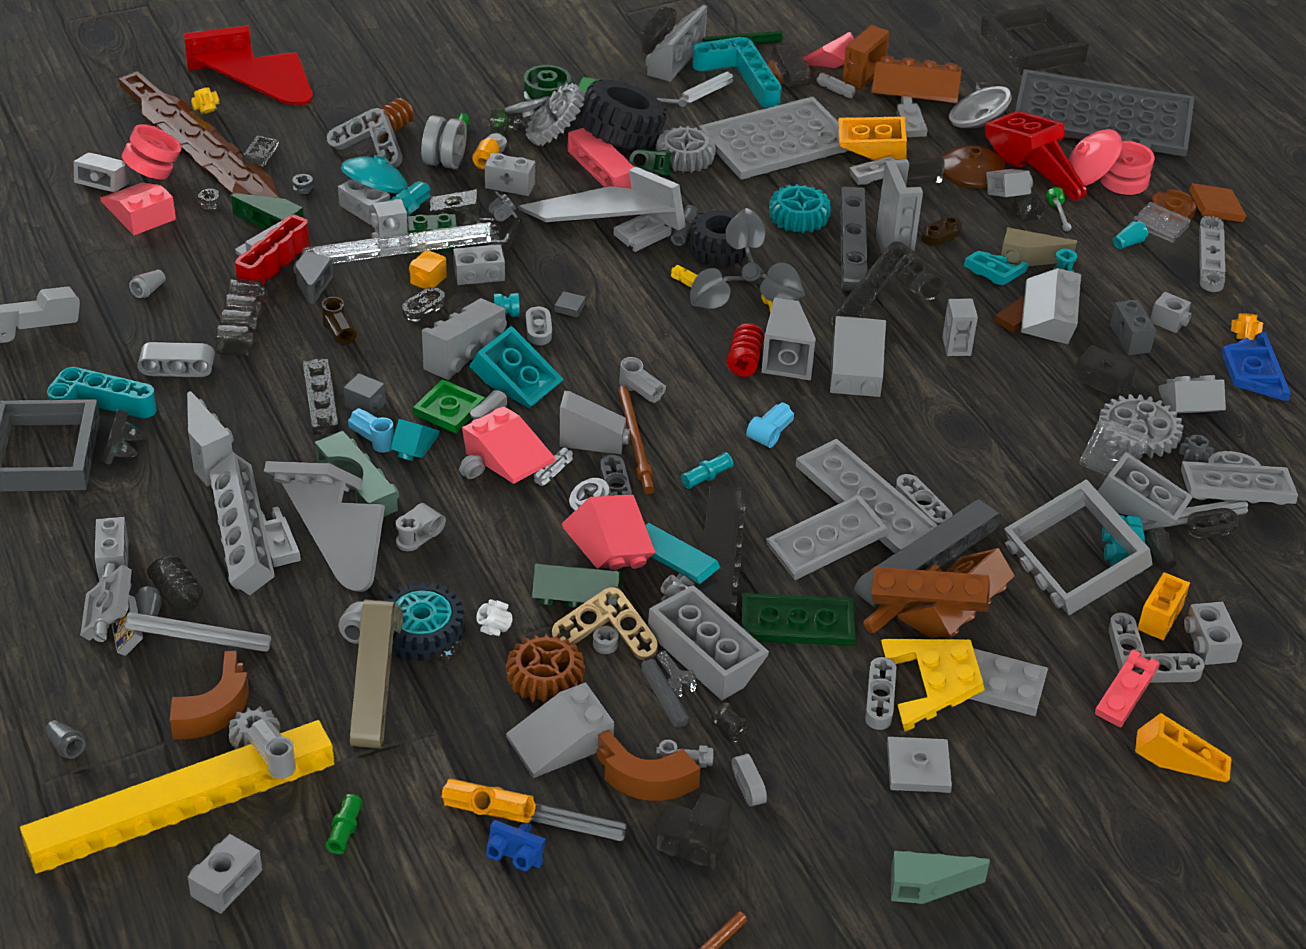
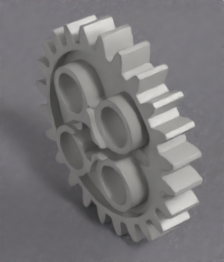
M573 83L570 85L566 84L564 88L561 86L557 92L553 91L552 96H547V100L530 117L531 121L527 123L529 127L525 130L527 138L534 145L539 146L540 144L544 145L546 142L550 143L552 138L556 139L560 132L563 134L564 129L571 126L570 122L576 119V114L581 112L579 108L584 105L582 102L585 99V93Z
M1129 394L1128 399L1119 396L1118 401L1111 399L1110 404L1105 403L1104 409H1101L1098 427H1100L1099 433L1104 434L1103 440H1111V447L1118 445L1119 452L1126 449L1130 455L1136 452L1139 458H1142L1144 453L1152 458L1153 453L1161 457L1163 451L1171 453L1172 448H1177L1183 433L1182 419L1176 418V411L1170 412V405L1161 406V400L1155 403L1152 402V397L1144 400L1143 396L1139 395L1138 399H1134Z

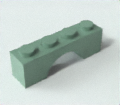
M340 431L315 442L317 463H330L363 479L361 490H355L356 503L384 505V516L398 511L397 499L399 498V492L396 486L386 480L381 469H377L371 463L369 456L361 452L354 439H350L344 431Z

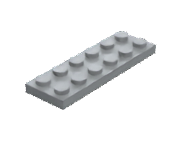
M838 439L796 458V467L838 504L860 494L888 528V535L879 540L895 554L938 526Z

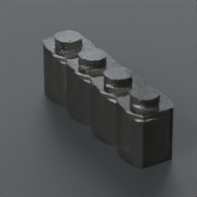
M231 279L220 324L216 332L217 354L248 355L250 348H254V332H258V317H262V302H266L267 289L262 287V280Z

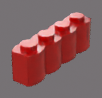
M294 214L282 220L279 227L270 230L264 239L253 244L250 251L241 254L235 261L238 287L250 292L260 289L265 284L266 279L274 277L281 267L293 261L296 254L305 251L310 243L308 220Z

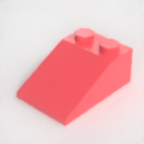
M142 182L100 198L101 202L133 235L176 220L173 196L162 185Z
M504 406L462 427L466 454L480 455L486 467L513 484L555 462L553 454L518 414Z

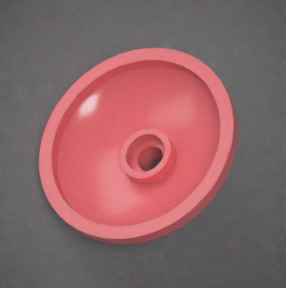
M1112 129L1099 130L1085 137L1075 146L1068 160L1085 186L1100 179L1113 166L1122 149V138Z

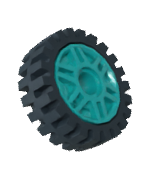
M420 582V587H416L415 583L408 584V589L401 586L398 588V593L392 591L389 594V598L383 600L396 602L403 609L401 633L393 634L392 652L394 654L400 652V656L403 658H407L411 654L412 660H418L419 656H423L424 660H430L431 654L435 658L442 657L443 650L448 652L452 646L456 648L459 640H462L465 621L462 601L459 597H456L455 592H448L447 587L442 586L438 589V584L431 583L430 587H427L426 582Z

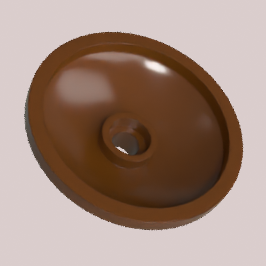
M964 145L952 148L944 153L940 159L939 168L946 179L957 185L968 188H987L986 172L1006 170V164L997 153L990 149L976 145Z

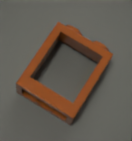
M871 25L846 46L842 79L845 84H850L854 88L861 90L874 78L877 57L881 58L882 55H887L890 31Z

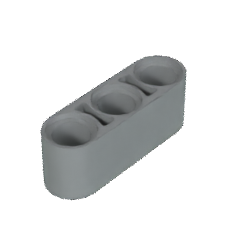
M150 342L143 345L137 367L142 374L147 376L206 377L211 373L215 351L211 346L203 343Z

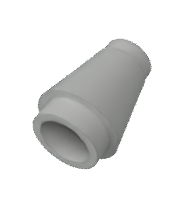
M161 270L139 274L132 278L129 288L135 297L147 298L165 282L166 278Z

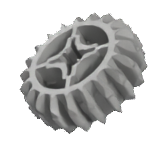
M679 126L677 129L671 127L670 131L664 130V133L659 135L656 143V149L674 152L673 156H671L669 168H672L674 172L682 171L684 173L689 171L692 173L695 170L700 172L702 168L707 169L708 165L712 164L716 154L714 139L711 138V134L705 133V130L699 131L697 127L689 128L688 126L687 128H682Z

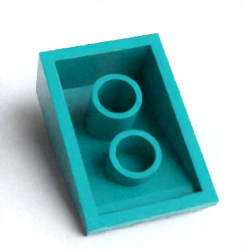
M512 326L482 348L469 366L487 385L503 392L506 396L529 409L564 380Z

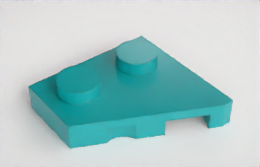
M977 251L965 258L964 267L972 270L975 274L990 279L997 285L1003 286L1025 273L1029 263L1021 261L1020 265L1006 263L1007 257Z

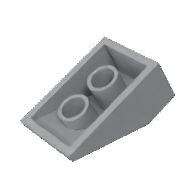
M1125 452L1098 490L1099 494L1119 514L1139 516L1143 519L1172 525L1176 523L1193 498L1192 495L1127 452Z
M585 682L558 693L507 732L506 738L532 777L536 778L595 754L598 749L599 734L609 730L614 736V721Z

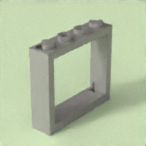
M1087 479L1004 528L1007 538L1005 545L1012 555L1015 553L1018 555L1024 570L1027 573L1031 571L1034 574L1035 581L1040 589L1043 591L1046 589L1050 593L1053 604L1058 609L1062 607L1068 616L1153 565L1150 548ZM1086 506L1130 556L1071 592L1066 593L1026 547L1024 542Z

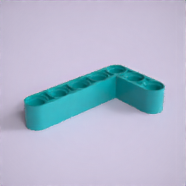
M737 37L694 45L692 60L694 69L707 71L735 66L761 107L766 109L780 105L781 85L750 39Z

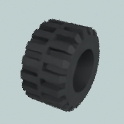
M712 209L695 216L691 223L690 252L694 255L695 259L701 260V263L710 264V266L725 267L726 265L732 266L735 263H740L742 259L746 258L745 248L741 250L734 249L726 239V228L729 222L737 215L734 211Z

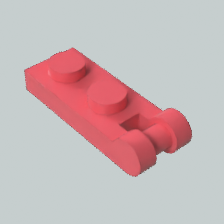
M1134 649L1095 709V715L1120 728L1153 679L1160 665V662L1152 658L1148 660L1142 657V653ZM1135 667L1144 670V672L1140 675L1133 670Z

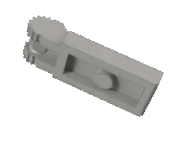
M279 507L272 508L273 520L266 521L261 511L273 567L301 561L299 549L287 520L282 516Z

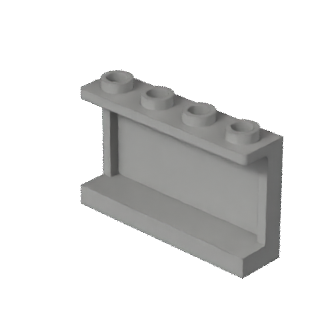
M908 160L885 161L875 238L889 271L912 270L923 191L921 187L906 188L909 170Z

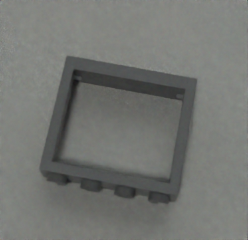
M97 400L1 401L0 491L87 490L100 423ZM12 425H81L73 467L2 468Z

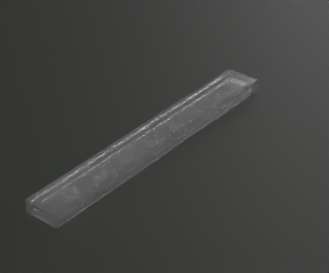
M491 222L308 247L303 248L302 255L306 251L332 257L333 264L485 243L491 241L492 227Z

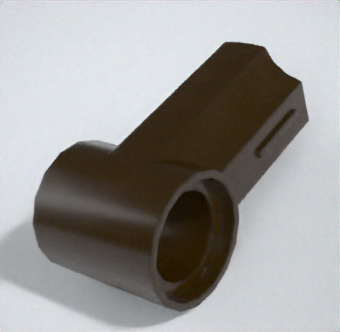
M338 297L326 298L322 302L323 326L331 331L336 342L342 345L350 344L357 337V332L345 312L344 301Z

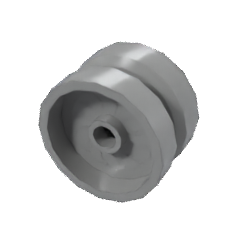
M432 115L429 117L424 129L421 146L422 161L425 165L438 166L442 163L444 168L454 170L459 168L464 156L467 138V128L463 120L452 118L447 122L441 116Z

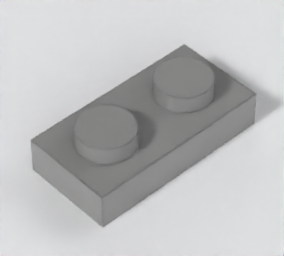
M892 156L849 167L850 176L858 185H866L872 181L883 179L885 161H892L894 159Z

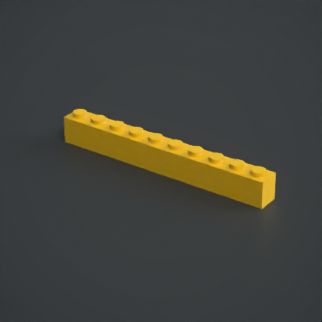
M319 720L280 733L282 737L290 739L293 743L296 770L289 777L275 778L271 776L267 763L253 745L250 744L20 827L25 849L35 874L54 869L59 865L84 858L89 854L108 847H114L119 843L138 836H144L165 826L176 824L187 818L206 813L228 803L236 802L255 793L264 792L269 788L288 781H294L315 771H321L326 767L334 765L332 743Z

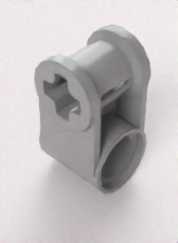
M425 503L418 504L414 509L396 520V529L398 530L396 546L402 551L416 550L429 539L441 533L445 526L446 518Z

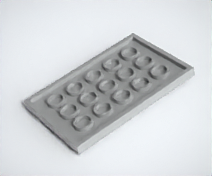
M814 97L699 126V131L705 130V133L711 134V138L714 139L716 153L740 180L849 151L839 146L838 121Z

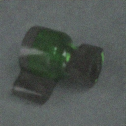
M491 108L489 136L491 134H500L504 137L508 127H511L512 130H520L522 113L509 114L505 109Z

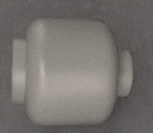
M363 602L351 604L340 617L338 624L342 636L354 644H359Z

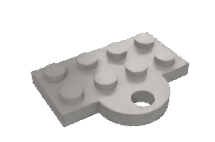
M1233 451L1214 453L1209 457L1208 463L1182 462L1181 472L1187 491L1195 499L1242 500L1251 503L1273 502L1279 505L1286 503L1296 504L1298 493L1287 467L1261 466L1251 456Z

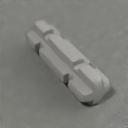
M820 73L817 78L819 85L827 86V89L840 95L844 94L843 96L847 98H852L856 92L854 86L850 84L845 85V82L832 76L829 77L825 73Z
M566 447L558 451L554 455V463L534 473V482L540 486L547 484L565 465L573 460V452Z

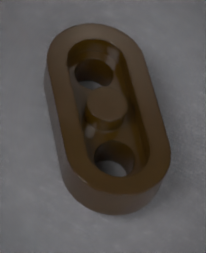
M954 216L942 218L922 229L921 240L930 246L941 245L960 236L962 222Z

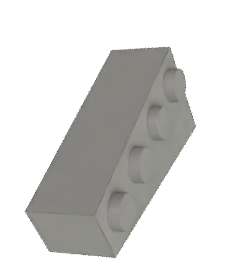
M481 298L464 307L460 314L454 312L449 315V320L445 322L440 320L434 323V328L430 329L427 327L423 329L424 370L449 380L466 363L474 359L482 348L505 330L507 325L505 308Z

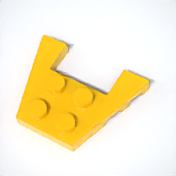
M881 640L885 658L891 659L895 664L917 659L927 694L926 698L898 704L904 732L915 728L914 723L924 718L928 721L937 716L936 712L946 706L951 705L954 707L985 690L971 640Z

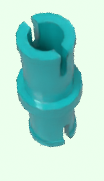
M725 452L709 461L704 460L699 463L698 467L681 474V481L687 489H691L705 480L711 481L715 478V475L728 468H732L733 460Z

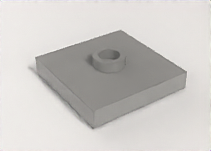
M888 737L887 752L890 790L951 793L952 781L948 739Z

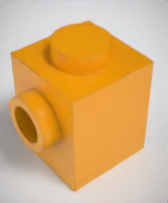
M425 250L410 263L411 284L428 291L434 289L447 277L446 257Z

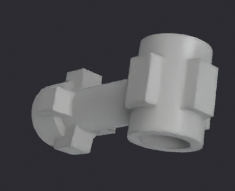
M664 740L656 749V760L665 758L680 749H677V744L674 741ZM699 745V750L684 749L694 762H698L699 767L706 768V766L713 765V748Z

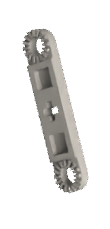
M1205 216L1201 219L1199 226L1200 285L1207 291L1218 292L1223 289L1225 284L1224 222L1221 219L1218 220V217L1214 218L1212 216L1211 218L1210 216Z

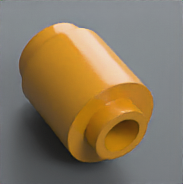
M486 138L479 143L473 154V162L478 168L485 170V164L491 153H500L498 142L492 138Z

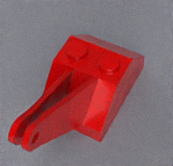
M1015 111L985 123L986 137L1004 162L1010 163L1014 167L1024 166L1027 162L1054 185L1061 188L1073 201L1086 196L1087 190L1058 144L1065 136L1064 123L1021 111Z

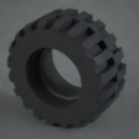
M613 79L596 80L588 86L584 96L585 99L582 102L584 105L580 108L581 112L578 113L580 124L587 132L592 133V136L600 138L607 144H613L618 148L623 147L626 150H635L637 148L650 149L656 145L667 118L666 107L660 100H657L656 96L649 94L644 89L637 88L635 85H629L626 82H618Z

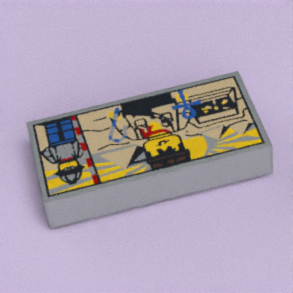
M131 595L128 597L129 608L127 613L112 623L117 653L124 656L143 639L142 632L125 628L127 614L129 612L138 613L136 599Z

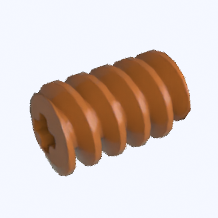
M396 98L380 108L389 117L394 132L401 129L402 126H406L414 119L411 105L402 98ZM376 116V121H375V123H378V122H379V121H378V118H379L380 116ZM385 133L381 135L379 141L383 140L384 137H388L389 134Z

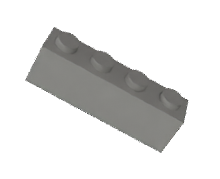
M702 5L684 17L665 36L664 40L656 46L655 50L647 56L645 64L648 76L670 82L692 58L694 45L702 43V38L706 34V5Z
M694 585L649 608L648 628L655 636L657 642L720 700H724L743 689L768 656L769 651Z

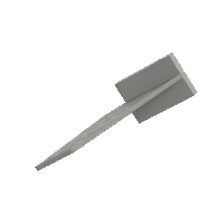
M638 167L629 170L632 189L609 186L518 206L519 210L544 222L653 213L672 228L680 230L686 227L679 184Z

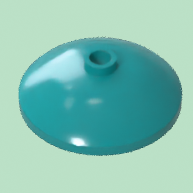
M382 156L351 158L344 161L341 165L343 173L366 186L390 193H400L405 188H408V184L401 173L394 166L387 163L388 160Z

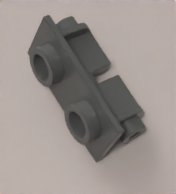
M496 191L495 193L498 197L489 204V212L497 221H504L511 215L517 218V215L514 213L517 208L506 194L501 196Z

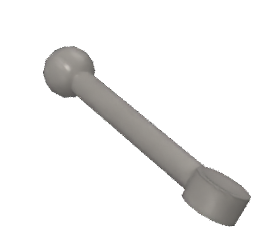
M681 97L679 100L657 98L662 103L679 104L681 107L687 105L685 97Z

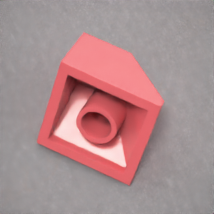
M851 32L802 59L809 66L836 69L844 65L846 46L854 38Z

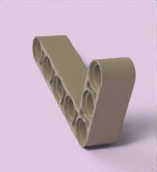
M364 600L350 730L351 746L382 748L393 634L401 633L403 622V609L396 602Z

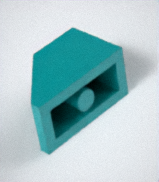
M399 419L390 449L399 452L397 457L413 461L414 456L423 458L439 436L440 431Z

